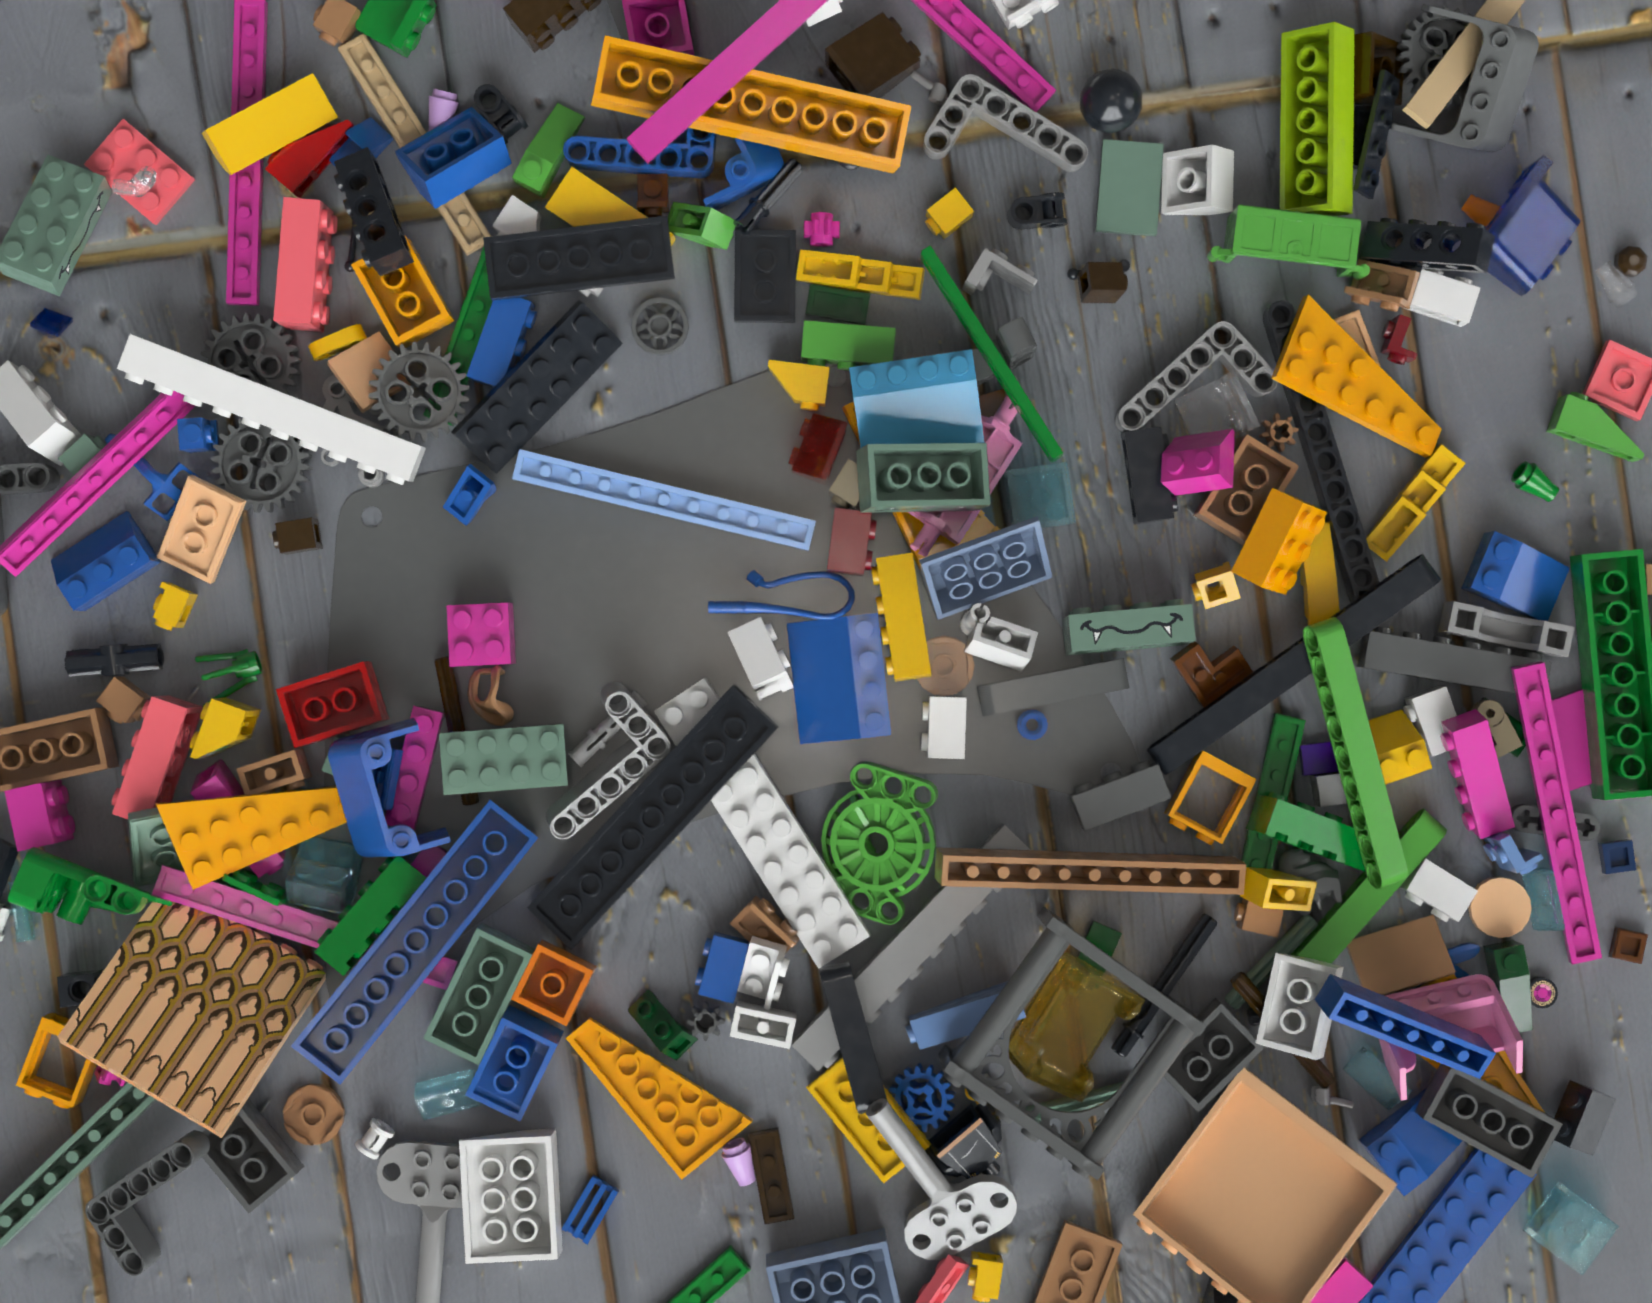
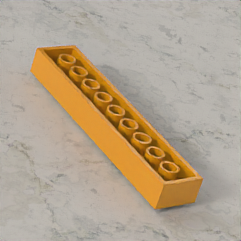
M605 35L591 106L649 118L713 60ZM753 69L688 128L893 174L900 167L911 106Z

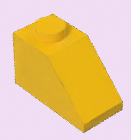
M776 360L768 361L770 372L795 403L801 404L800 409L818 411L819 406L825 407L830 367Z
M1247 867L1244 895H1240V897L1261 908L1310 911L1317 882L1272 869Z

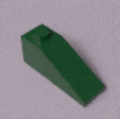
M1510 940L1483 946L1489 977L1494 981L1519 1033L1533 1030L1530 973L1524 944Z

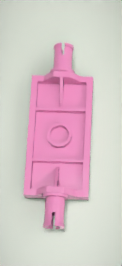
M1007 395L994 416L988 418L981 415L984 442L987 444L990 494L1023 444L1010 433L1009 425L1018 411L1014 405L1009 409L1012 402ZM980 510L908 512L924 524L914 542L911 543V549L916 551L924 542L918 554L927 557L928 552L939 535L958 545Z

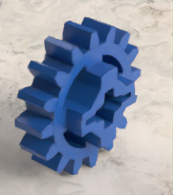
M918 1063L915 1066L914 1072L909 1066L904 1069L905 1077L898 1074L895 1077V1081L899 1085H892L889 1091L896 1094L893 1098L916 1126L921 1125L923 1132H927L930 1124L935 1129L939 1128L941 1125L939 1118L943 1121L948 1120L950 1115L945 1110L952 1111L955 1104L949 1100L955 1097L956 1092L948 1091L947 1088L952 1083L941 1079L944 1075L942 1070L935 1074L933 1073V1065L930 1064L927 1070H923L921 1063ZM923 1078L929 1081L918 1083L915 1079ZM937 1087H938V1089H939V1091H940V1093H941L942 1103H941V1101L937 1098V1094H936V1088H937ZM923 1092L927 1095V1097L921 1103L917 1100V1098ZM903 1094L907 1097L908 1107L905 1106L903 1101ZM927 1113L929 1116L921 1117L917 1116L916 1114Z

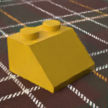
M1402 709L1368 720L1385 785L1432 769L1424 739Z

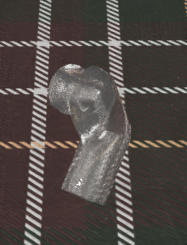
M143 166L130 181L114 179L112 183L113 194L132 197L144 196L156 182V171L150 166Z

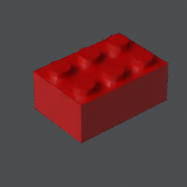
M362 661L276 689L294 748L304 747L389 719L371 661Z

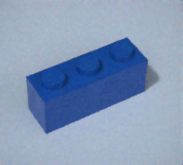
M512 298L492 302L466 375L469 379L494 388L514 367L517 357L522 358L527 346V340H524L527 328L532 329L537 318V311H534L535 305L531 301L523 298Z

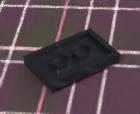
M735 229L734 322L795 323L796 230L752 229L749 235H745L738 229Z

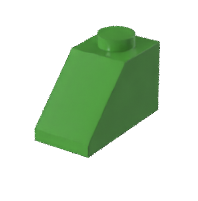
M673 202L668 215L669 231L672 234L708 247L727 250L735 229L734 219L711 207Z

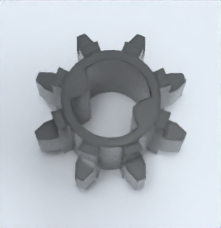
M705 1001L702 1009L693 1006L691 1010L695 1017L687 1019V1024L695 1028L692 1036L700 1033L703 1035L704 1041H707L711 1033L719 1036L721 1032L718 1026L725 1023V1018L718 1017L717 1015L720 1006L714 1009L709 1008L707 1001ZM704 1014L710 1015L714 1020L708 1028L702 1027L698 1022Z

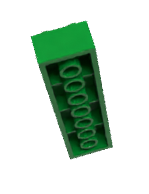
M1643 549L1570 556L1581 684L1584 694L1590 758L1592 798L1614 800L1652 796V639Z

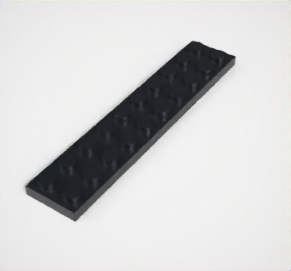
M732 685L527 908L570 950L573 949L779 727L735 685Z

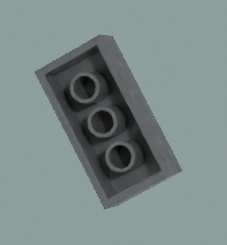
M1444 1064L1439 1065L1415 1109V1112L1424 1120L1531 1178L1535 1176L1563 1125L1547 1113L1490 1082Z

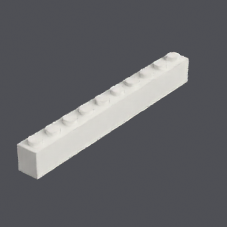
M132 334L128 337L117 369L126 372L125 379L143 385L145 379L155 383L154 390L170 396H172L173 391L184 395L183 401L198 407H201L202 402L214 406L212 412L230 418L231 413L243 417L242 424L258 430L260 424L272 428L270 434L287 441L289 435L300 439L299 446L317 452L318 447L329 450L328 457L344 463L347 458L358 462L357 468L372 474L375 473L376 469L387 473L385 479L401 485L404 484L405 480L414 481L426 450L423 446Z

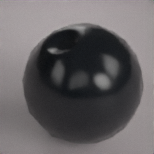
M1113 68L1095 73L1088 79L1080 93V111L1084 119L1092 128L1103 133L1110 134L1126 130L1136 121L1142 110V91L1139 84L1130 74Z

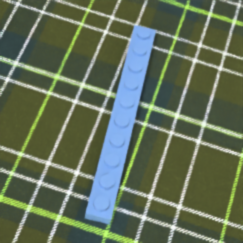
M521 449L518 452L512 477L513 480L807 551L810 548L816 523L815 520Z

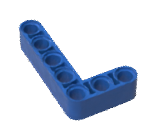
M687 128L686 144H669L648 164L646 161L641 164L631 161L632 155L637 151L626 139L572 136L564 143L563 152L570 166L578 170L630 174H668L670 177L702 179L710 176L713 172L717 134L709 133L708 136L699 138L694 135L695 129ZM581 146L586 149V154L581 159L571 157V152L574 148ZM606 149H614L617 152L616 157L612 161L607 162L601 159V155ZM672 153L678 157L677 162L672 166H665L661 163L662 158L666 154ZM697 156H705L708 159V163L703 168H695L692 166V160Z

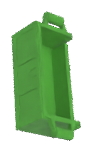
M1241 204L1227 218L1224 249L1220 246H1214L1207 254V258L1211 262L1218 260L1230 263L1237 255L1337 267V277H1354L1356 280H1361L1370 273V267L1367 264L1356 265L1362 222L1360 219Z

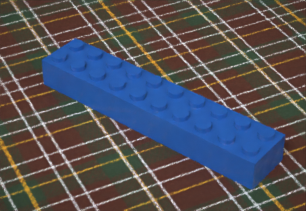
M489 800L291 1047L341 1085L539 837L492 800Z

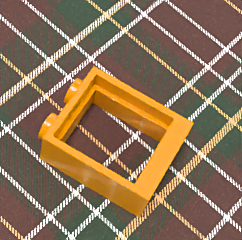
M1202 750L1191 761L1164 814L1171 817L1168 823L1185 831L1188 826L1198 831L1195 837L1211 846L1214 841L1223 844L1257 779ZM1201 765L1239 785L1215 831L1177 812Z
M52 1012L41 1018L16 1086L25 1089L24 1093L36 1098L44 1096L52 1099L54 1105L69 1109L83 1102L97 1064L86 1058L74 1090L36 1076L51 1035L58 1036L69 1021V1018Z

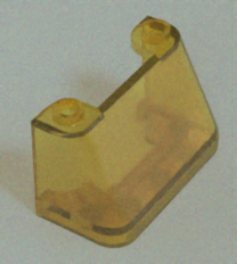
M1067 952L1063 953L1026 1008V1018L1019 1020L1012 1031L1009 1040V1059L1025 1078L1082 1103L1094 1085L1093 1073L1087 1066L1117 1016L1124 1020L1132 1019L1140 1012L1145 999L1138 992L1082 959Z

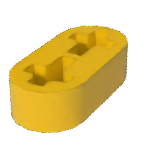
M355 324L312 342L308 345L314 361H321L351 348L366 339L367 336L362 325Z

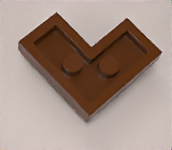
M1196 641L1190 643L1170 658L1199 704L1204 708L1253 672L1240 650L1234 645L1212 662H1210Z

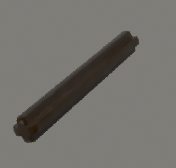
M449 656L435 659V667L448 732L466 731L454 669L449 667ZM478 793L461 794L463 805L469 806L479 803Z
M1238 972L1231 978L1230 982L1261 1018L1265 996L1244 972ZM1292 1054L1321 1088H1327L1333 1084L1335 1080L1333 1074L1319 1059L1313 1060Z

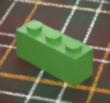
M804 320L801 362L817 366L836 364L837 369L849 371L850 367L893 361L896 328Z

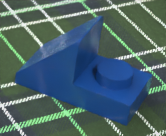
M370 117L345 132L349 138L333 154L329 161L335 166L334 161L366 147L377 158L394 139Z
M469 464L443 505V508L467 526L472 522L484 501L496 492L495 483L472 464Z

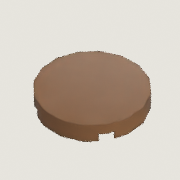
M949 636L931 638L926 642L931 676L916 679L922 688L931 694L940 696L957 694L967 686L973 677L975 666L973 656L964 652L966 645L957 638Z
M311 1083L302 1086L288 1097L283 1107L284 1126L294 1140L304 1145L326 1143L340 1131L344 1123L345 1108L342 1099L333 1089L323 1084Z

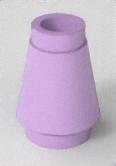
M433 89L432 96H429L428 132L453 118L459 104L456 102L457 94Z
M735 1138L722 1146V1158L738 1181L739 1186H747L753 1183L756 1177L750 1144L746 1143L744 1138Z

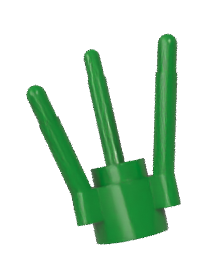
M248 649L239 652L195 657L196 662L237 659L232 661V666L201 676L202 680H208L234 672L237 678H244L213 698H226L247 684L258 681L257 675L263 674V669L256 651L249 652Z

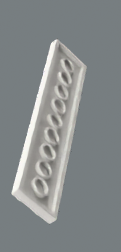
M703 678L654 712L677 746L720 698L707 678ZM754 754L711 801L792 928L798 931L797 936L817 967L821 968L870 937L871 934L763 765Z

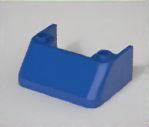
M735 138L742 153L732 157L726 163L725 175L730 186L703 199L705 207L718 210L766 186L784 166V161L778 148Z
M415 718L340 738L329 746L328 759L356 852L363 857L405 856L451 842L445 827L416 835L415 831L408 825L399 824L388 827L372 769L382 767L390 761L392 748L389 739L419 731Z

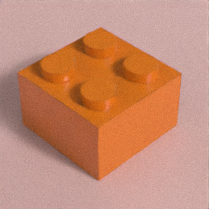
M542 939L538 943L511 1000L567 1026L597 966Z

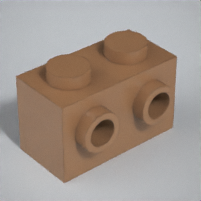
M303 748L291 750L236 768L245 795L276 793L275 789L286 786L287 791L305 786L304 780L312 777Z

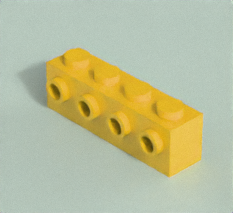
M913 553L876 558L877 566L871 567L874 585L880 584L882 596L876 597L878 615L885 614L886 626L880 628L883 645L889 644L891 656L885 657L888 675H894L895 682L931 676V668Z

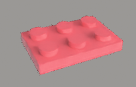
M124 118L84 163L92 172L105 176L109 186L155 225L162 220L195 181L190 174Z

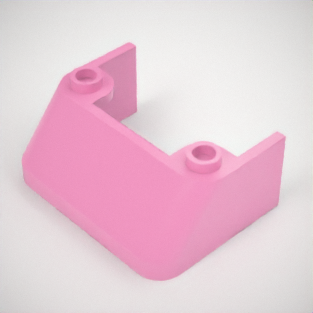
M1475 974L1385 995L1393 1000L1481 1035L1495 1052L1505 1050L1516 1074L1522 1073L1523 1039L1494 981L1490 977ZM1379 1039L1386 1068L1401 1101L1406 1100V1073L1415 1068L1416 1055L1414 1052Z

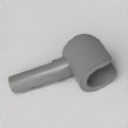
M913 71L911 77L931 91L928 100L936 105L943 106L948 96L945 86L941 83H933L918 72Z
M1312 1086L1311 1098L1315 1103L1322 1106L1335 1104L1353 1108V1101L1330 1096L1329 1087Z

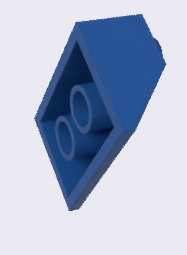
M473 107L468 108L395 151L397 158L419 193L435 209L512 164L503 136Z
M126 511L53 558L51 564L56 584L73 611H87L161 563V561L156 558L157 554L129 511Z

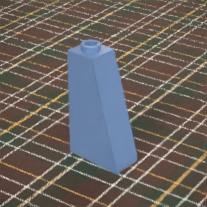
M1008 981L908 1016L910 1025L905 1026L911 1044L917 1042L921 1050L968 1036ZM1024 1009L1020 1013L1017 1020L1026 1018Z

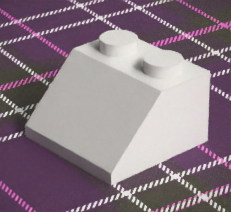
M1212 144L1163 153L1161 214L1214 215L1233 212L1234 151Z

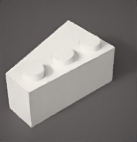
M7 360L0 367V411L28 447L62 466L63 463L58 458L82 435L69 422L64 413L53 404L50 395L33 381L35 379L33 373L24 365L18 367Z

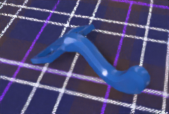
M110 433L105 438L106 444H108L116 436V434ZM144 457L134 464L153 487V492L143 504L168 521L173 516L182 490L172 483V479L181 470H185L190 475L199 476L180 462L168 474L155 470ZM161 493H165L175 501L166 513H161L152 506V502Z

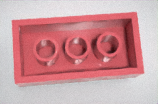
M283 197L273 321L288 330L324 332V325L329 324L330 308L326 306L327 294L332 292V277L329 276V264H333L335 259V248L331 246L332 234H336L337 216L321 200Z
M169 695L151 696V699L145 702L141 712V717L144 718L141 729L135 732L131 742V746L134 747L132 756L123 765L121 775L124 776L121 788L116 789L112 798V805L114 806L113 815L128 819V813L156 808L155 803L172 802L190 749L191 739L200 719L202 706Z

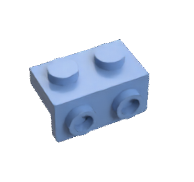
M1500 832L1483 838L1486 843L1483 845L1485 853L1492 862L1496 861L1501 869L1517 874L1520 872L1523 875L1535 870L1538 867L1537 862L1544 859L1540 852L1525 848L1518 850L1509 834Z

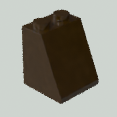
M884 12L825 48V65L845 91L881 98L910 76L913 71L920 68L921 60L919 57L921 53L911 40L907 43L900 34L902 28L892 16L888 19Z

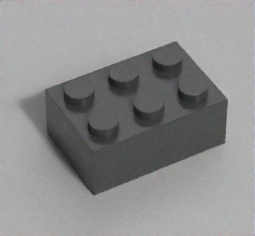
M1216 998L1197 1015L1207 1026L1201 1036L1194 1033L1164 1075V1078L1198 1112L1265 1048L1263 1045L1256 1044V1038Z
M247 1099L222 1138L207 1129L202 1132L210 1142L209 1151L202 1158L248 1213L252 1212L304 1167L249 1099Z

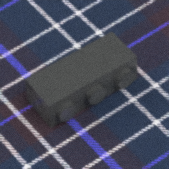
M1145 760L1132 765L1133 771L1121 775L1120 771H1115L1103 776L1104 782L1093 786L1090 781L1074 787L1076 792L1069 796L1081 828L1087 831L1171 799L1159 764H1150L1149 760Z

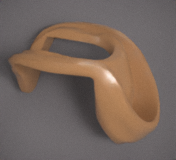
M495 665L493 668H482L474 671L469 680L467 695L471 707L482 719L495 726H504L513 719L514 711L509 704L496 699L500 675L505 674V670L499 665ZM480 675H491V689L487 698L481 701L478 698Z

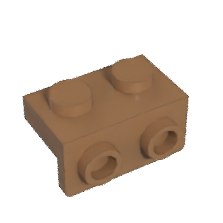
M1361 259L1358 260L1357 265L1367 264L1370 267V273L1361 280H1356L1353 277L1351 287L1345 286L1344 293L1352 297V302L1369 306L1370 301L1381 303L1380 308L1398 312L1399 307L1410 309L1420 275L1419 272Z
M757 896L730 922L749 942L752 936L786 945V952L793 948L799 940L797 936L798 931L792 928L788 920L785 919L783 921L774 913L776 909L768 900L764 898L759 899Z

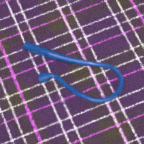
M753 570L748 574L747 580L755 587L772 588L785 583L812 578L834 579L846 587L848 601L842 609L831 614H821L797 608L747 601H708V613H778L819 620H833L843 616L851 609L855 601V591L849 581L841 575L832 572H806L766 582L759 573Z

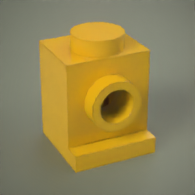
M1229 561L1224 562L1222 566L1194 574L1196 583H1192L1191 587L1196 601L1202 600L1205 609L1241 598ZM1218 581V584L1215 587L1208 586V584Z
M161 582L160 588L165 589L163 594L160 593L154 602L153 610H155L153 618L156 619L154 624L172 631L173 627L184 628L198 594L170 582Z
M971 1251L972 1265H975V1267L970 1266L968 1273V1285L972 1286L973 1291L972 1299L980 1302H989L990 1299L998 1300L1003 1270L1002 1256Z

